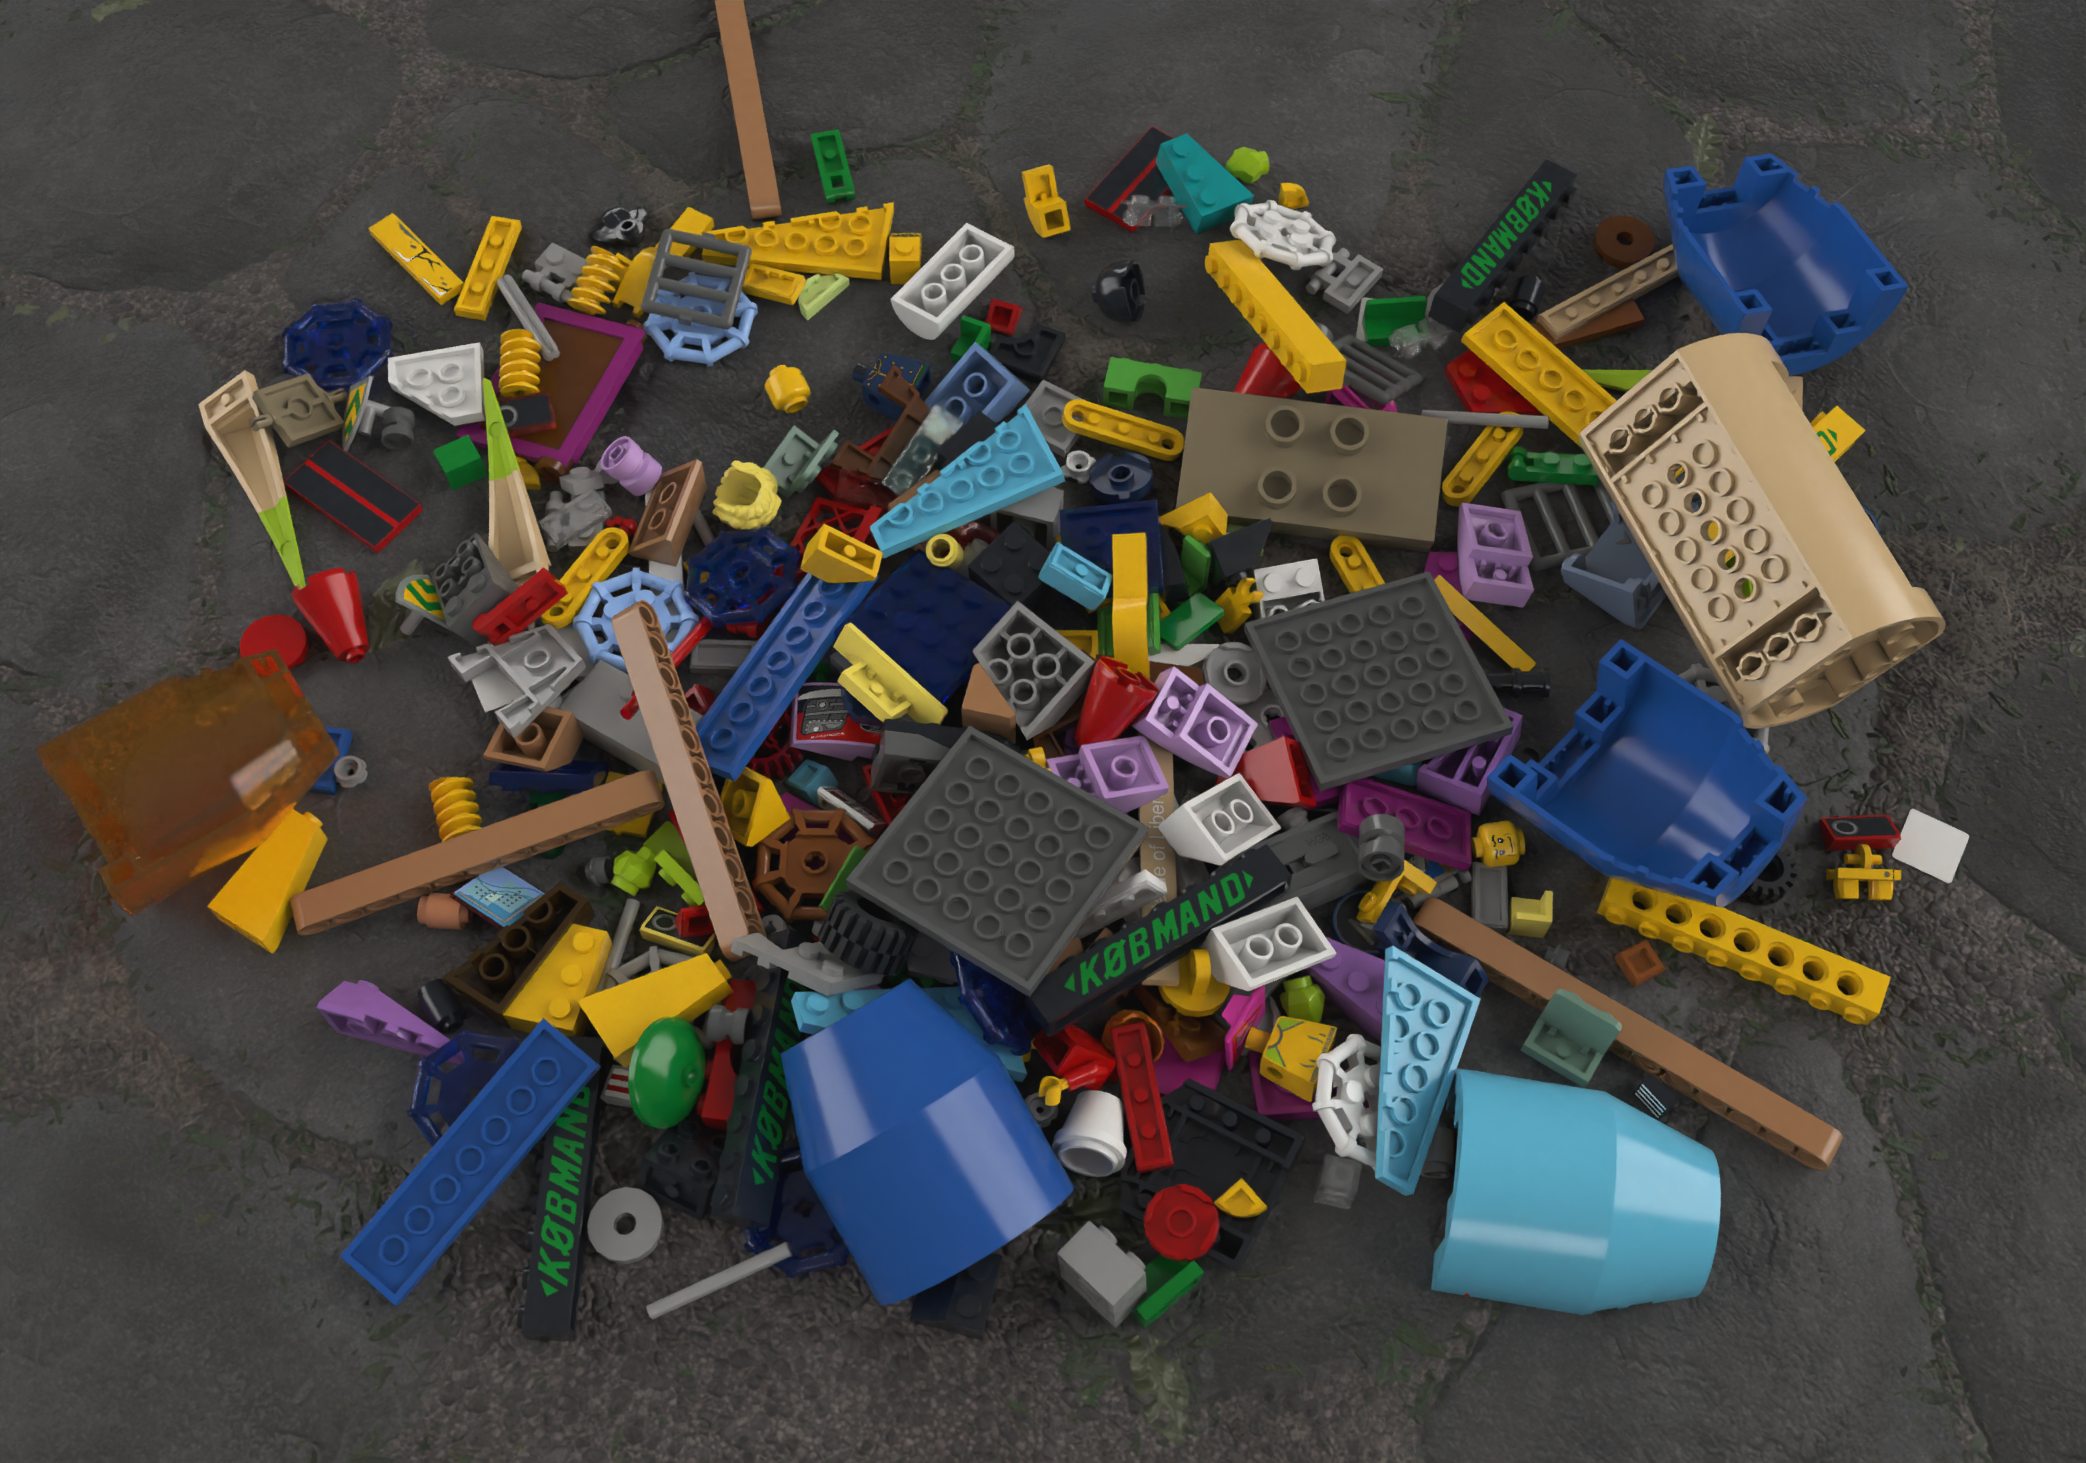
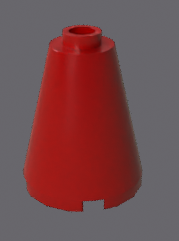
M1259 343L1253 349L1233 392L1289 399L1302 387L1295 381L1287 368L1281 364L1278 357L1268 348L1267 344Z
M344 568L329 569L308 577L309 584L302 589L298 584L291 593L294 604L339 661H346L348 664L363 660L366 657L365 653L370 649L359 581L354 570L346 573Z
M1101 656L1095 663L1075 729L1074 738L1078 741L1076 746L1080 749L1081 745L1116 740L1156 698L1159 689L1154 682L1139 671L1136 675L1127 670L1129 665L1119 660Z

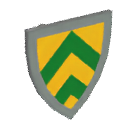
M368 376L350 386L342 427L344 451H348L358 427L359 434L371 436L375 415L383 417L384 411L391 408L368 400L372 376Z
M412 575L404 578L397 587L395 602L410 609L411 613L400 626V630L406 635H411L424 617L448 629L433 580L429 575Z

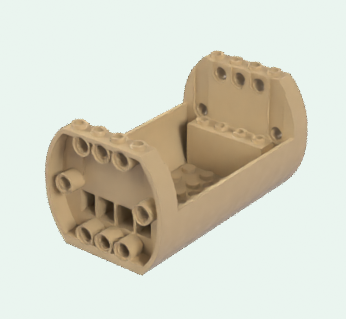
M1731 333L1707 338L1677 349L1579 433V443L1733 711L1743 720L1744 727L1756 729L1794 722L1835 706L1940 636L1945 629L1946 623L1927 591L1911 586L1785 384L1789 373L1767 338L1760 335ZM1683 467L1685 478L1679 484L1675 479V472ZM1698 493L1701 496L1702 505L1695 512L1692 509L1691 501L1692 497ZM1712 522H1715L1719 528L1718 536L1714 540L1708 535V527ZM1729 550H1732L1736 556L1735 565L1731 569L1725 564V555ZM1746 579H1749L1753 584V592L1748 598L1742 593V584Z

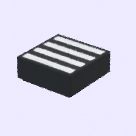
M1651 1074L1633 1092L1658 1120L1665 1116L1677 1103L1673 1095Z

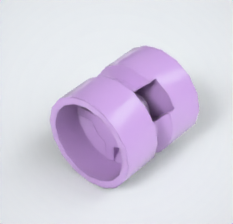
M627 436L620 437L611 443L603 453L600 462L601 468L606 473L619 480L620 484L635 496L643 495L653 488L662 472L660 463L648 453L643 452L640 446Z

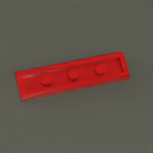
M1145 1021L1109 1028L1137 1172L1140 1174L1175 1167Z

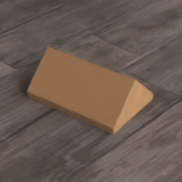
M696 459L660 475L653 488L628 554L633 557L677 567L707 489L702 462Z
M977 663L972 668L962 704V728L971 726L980 731L999 734L1010 740L1013 744H1016V714L980 663Z

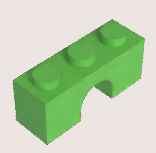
M1110 357L1103 387L1102 405L1133 410L1138 396L1144 393H1155L1165 402L1163 416L1188 420L1192 387H1201L1202 372L1187 368L1179 369L1163 366L1158 363L1150 364L1133 361L1128 358Z

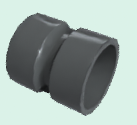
M1376 814L1365 818L1359 825L1358 870L1367 879L1385 882L1394 880L1403 873L1405 826L1402 821L1388 814Z

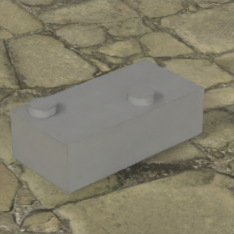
M600 660L559 709L573 712L585 734L583 739L640 771H654L657 780L665 784L641 710L639 709L630 720H626L620 715L621 708L632 697L631 693L634 690L629 675ZM689 708L696 727L704 716Z

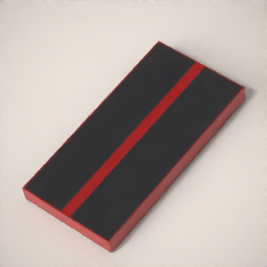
M1151 126L1085 198V206L1134 233L1171 191L1155 162L1161 143L1174 138Z
M329 440L284 481V485L289 491L376 553H379L423 511L421 504Z

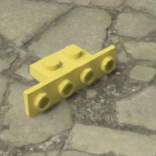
M852 623L846 624L833 647L853 666L844 670L837 682L883 723L885 719H899L907 713L917 723H938L941 725L948 713V709Z

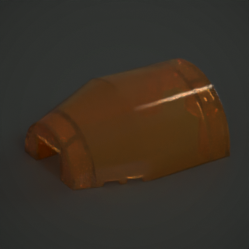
M276 649L233 660L234 666L213 671L210 667L200 669L201 675L180 680L177 675L166 678L35 748L47 772L73 803L85 828L97 841L108 862L107 865L98 869L111 896L129 915L135 916L266 842L340 755L330 735Z

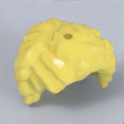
M735 460L731 463L732 467L728 468L724 473V477L721 478L722 485L716 489L715 495L717 499L713 502L715 509L712 513L718 516L721 522L727 523V525L736 530L749 533L757 532L775 518L781 505V499L777 495L778 482L768 469L760 468L751 462L742 463Z

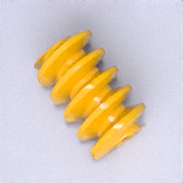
M592 246L590 248L592 255H588L585 259L588 265L583 266L581 269L583 276L578 277L576 280L578 287L573 288L571 291L574 298L568 299L567 303L584 314L595 315L597 313L604 315L606 311L600 306V302L607 304L611 302L604 293H615L616 289L609 282H619L620 277L614 271H624L625 267L611 252L598 246Z
M511 329L501 334L499 392L502 396L509 399L521 400L539 396V389L536 386L540 382L537 376L540 372V367L537 363L540 362L538 352L541 349V345L533 340L535 336L528 330Z
M442 777L429 784L431 800L434 803V813L437 815L436 823L440 828L439 837L442 839V842L482 828L479 826L482 823V818L476 814L479 811V805L473 802L476 799V792L471 790L474 787V783L470 778Z

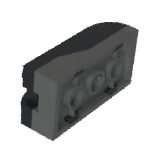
M885 719L880 731V743H876L871 755V790L914 795L968 727L956 728L941 726L938 723L925 724L909 722L905 719ZM980 731L1021 754L1019 744H1013L1010 740L999 734Z

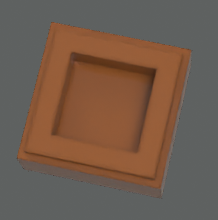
M1647 939L1617 953L1614 957L1633 988L1663 974L1666 970Z

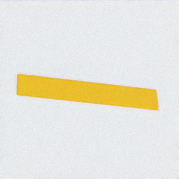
M1441 575L1435 578L1434 581L1452 614L1513 669L1520 668L1521 671H1530L1536 665V662Z

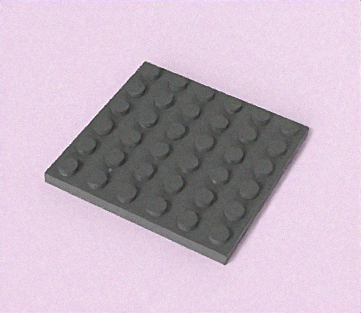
M1429 571L1245 623L1244 632L1254 650L1295 740L1299 742L1303 757L1320 791L1512 734L1513 725Z
M969 726L848 876L846 886L1030 997L1147 837L1149 827Z

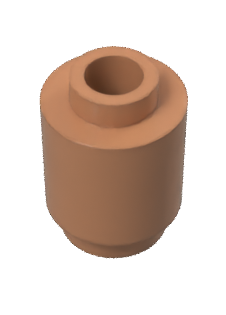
M430 893L429 896H421L417 910L418 922L426 924L428 928L463 930L466 923L472 922L474 907L455 894Z

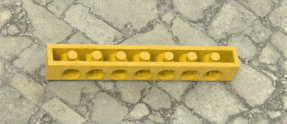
M1609 878L1596 912L1605 916L1611 923L1632 927L1647 938H1658L1672 944L1678 951L1699 955L1714 966L1730 968L1739 972L1745 979L1761 981L1773 986L1781 994L1797 996L1808 1001L1811 1006L1817 1009L1830 1010L1840 1014L1846 1021L1853 1024H1864L1867 1026L1879 1015L1891 978L1723 907L1708 905ZM1633 901L1642 903L1646 910L1637 908ZM1666 915L1674 916L1679 921V924L1671 922ZM1700 929L1709 931L1713 938L1703 935ZM1734 943L1744 946L1747 952L1737 949ZM1768 957L1775 958L1780 963V966L1772 964ZM1803 971L1809 972L1815 981L1808 979ZM1837 985L1844 987L1849 995L1843 994Z

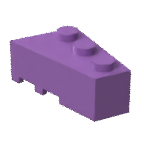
M1504 708L1513 725L1511 735L1435 757L1427 765L1423 764L1417 770L1416 791L1480 816L1491 795L1487 788V776L1509 754H1512L1521 736L1523 715Z
M1327 938L1337 953L1335 957L1303 969L1300 977L1311 975L1313 984H1318L1325 995V999L1381 1043L1385 960Z

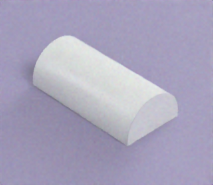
M966 223L891 298L896 315L916 335L928 340L936 339L1013 260L1014 246Z

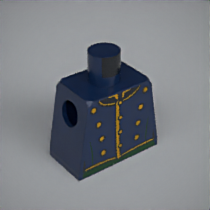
M887 353L881 354L873 367L858 362L853 370L852 379L863 383L864 402L895 422L900 418L904 408L877 391L891 367L895 365L902 372L901 376L910 386L913 385L920 393V398L923 397L931 383L930 364Z

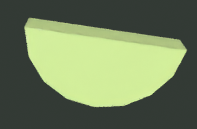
M835 273V276L816 274L807 279V283L798 298L801 314L808 321L850 285L849 278Z

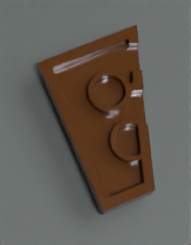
M1141 982L1134 987L1133 991L1161 1027L1163 1033L1185 1063L1225 1050L1224 1038L1229 1030L1211 1015L1192 1017L1180 1014L1176 1011L1177 1008L1173 1007L1170 1003L1168 1005L1162 999L1158 985H1142Z

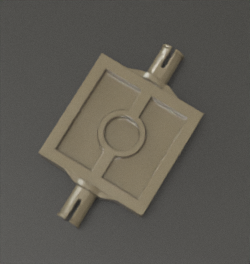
M307 373L256 390L252 399L263 415L250 418L249 425L251 428L253 427L252 430L255 432L269 426L272 427L287 447L290 448L340 430L344 421L335 410L334 404L346 401L348 398L346 391L344 392L343 388L327 393Z

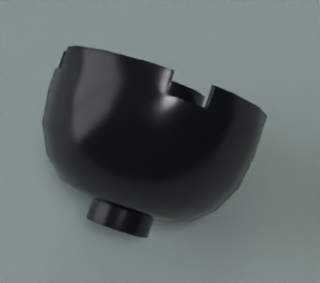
M1134 260L1111 263L1101 271L1096 285L1092 287L1093 301L1098 303L1101 312L1113 321L1138 322L1142 318L1145 304L1139 305V295H1145V285L1139 264H1133Z

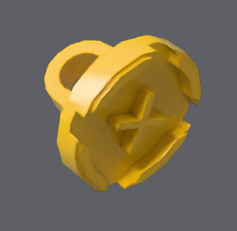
M1200 948L1191 949L1189 954L1179 959L1178 986L1158 985L1162 999L1168 1005L1170 1003L1173 1007L1177 1008L1176 1011L1180 1014L1192 1017L1213 1014L1223 1005L1230 992V985L1218 982L1211 973L1208 950Z

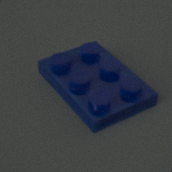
M572 760L571 763L547 772L500 762L489 772V786H500L502 791L522 790V787H535V791L539 793L555 792L556 788L570 789V793L578 794L597 787L608 775V761Z

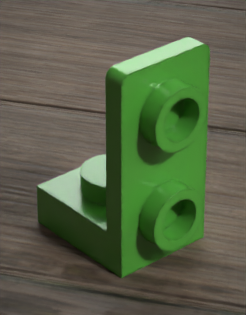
M1187 535L1183 539L1180 562L1191 598L1196 593H1201L1207 588L1211 553L1203 542L1196 541L1192 536ZM1157 583V591L1161 594L1159 585ZM1187 600L1175 601L1170 603L1177 609Z

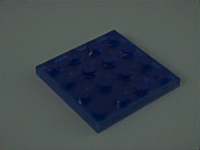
M918 548L835 629V641L838 639L844 626L852 623L943 704L971 675L973 666L979 663L973 653V649L1010 610L1011 606L952 568L933 565L930 559L927 558L926 553Z

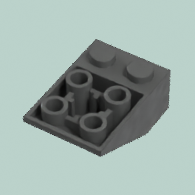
M476 532L469 540L463 541L458 546L456 553L446 563H442L437 567L432 577L448 629L476 647L481 646L488 636H482L473 629L472 624L475 618L480 614L490 612L518 589L516 583Z

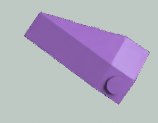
M359 980L355 984L343 981L318 1003L317 1009L337 1033L469 1069L473 1066L474 1062L466 1050L379 991L378 986L370 982Z

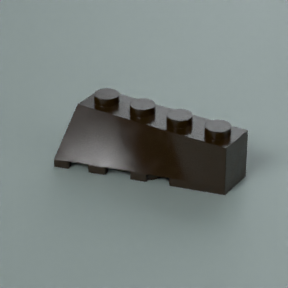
M561 882L523 911L524 915L510 927L506 925L496 933L497 937L482 950L478 948L467 957L468 961L456 971L452 969L442 977L447 984L477 1009L508 1029L510 1026L503 1016L504 1012L572 924L587 927L596 916L587 898Z

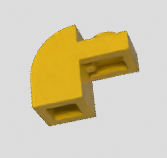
M1048 164L1021 172L1026 193L1024 202L1035 231L1042 238L1071 230L1066 201L1058 196L1053 167Z

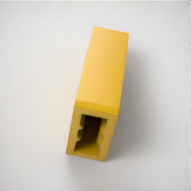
M291 808L207 907L218 920L273 954L277 950L293 916L289 900L294 895L304 892L328 840L320 828L323 825L322 822L307 811L302 815Z
M704 953L582 998L578 1003L614 1058L626 1068L630 1065L634 1048L640 1036L651 1023L659 1018L668 1016L679 1017L690 1023L710 1009L713 1004H717L734 992L727 980L732 978V975L720 959L714 963L709 955Z

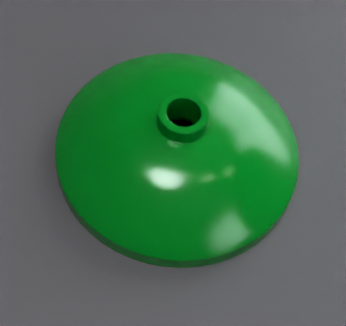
M668 1016L659 1018L651 1023L640 1036L631 1057L628 1073L630 1101L637 1117L645 1125L652 1128L668 1129L676 1126L692 1111L703 1088L706 1069L704 1047L695 1028L685 1019Z

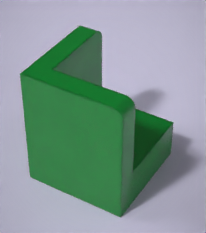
M963 315L960 320V336L950 352L951 360L958 362L974 342L989 352L991 348V325Z
M468 435L434 450L435 457L442 467L452 490L487 476L482 459Z

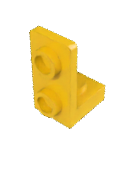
M1404 859V871L1399 877L1385 882L1376 881L1372 890L1362 898L1359 904L1360 911L1356 919L1362 923H1376L1396 887L1408 895L1415 896L1416 894H1431L1437 882Z

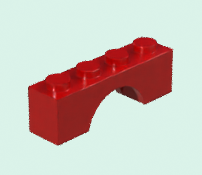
M731 979L730 987L734 992L721 1000L720 1005L726 1006L728 1010H732V1013L737 1008L751 1010L756 993V982ZM730 1037L720 1042L713 1041V1045L716 1046L714 1058L708 1059L705 1069V1079L709 1080L706 1093L700 1094L697 1106V1114L701 1115L705 1126L728 1131L727 1121L731 1115L735 1096L734 1086L738 1079L734 1072L736 1055L742 1046L733 1044Z

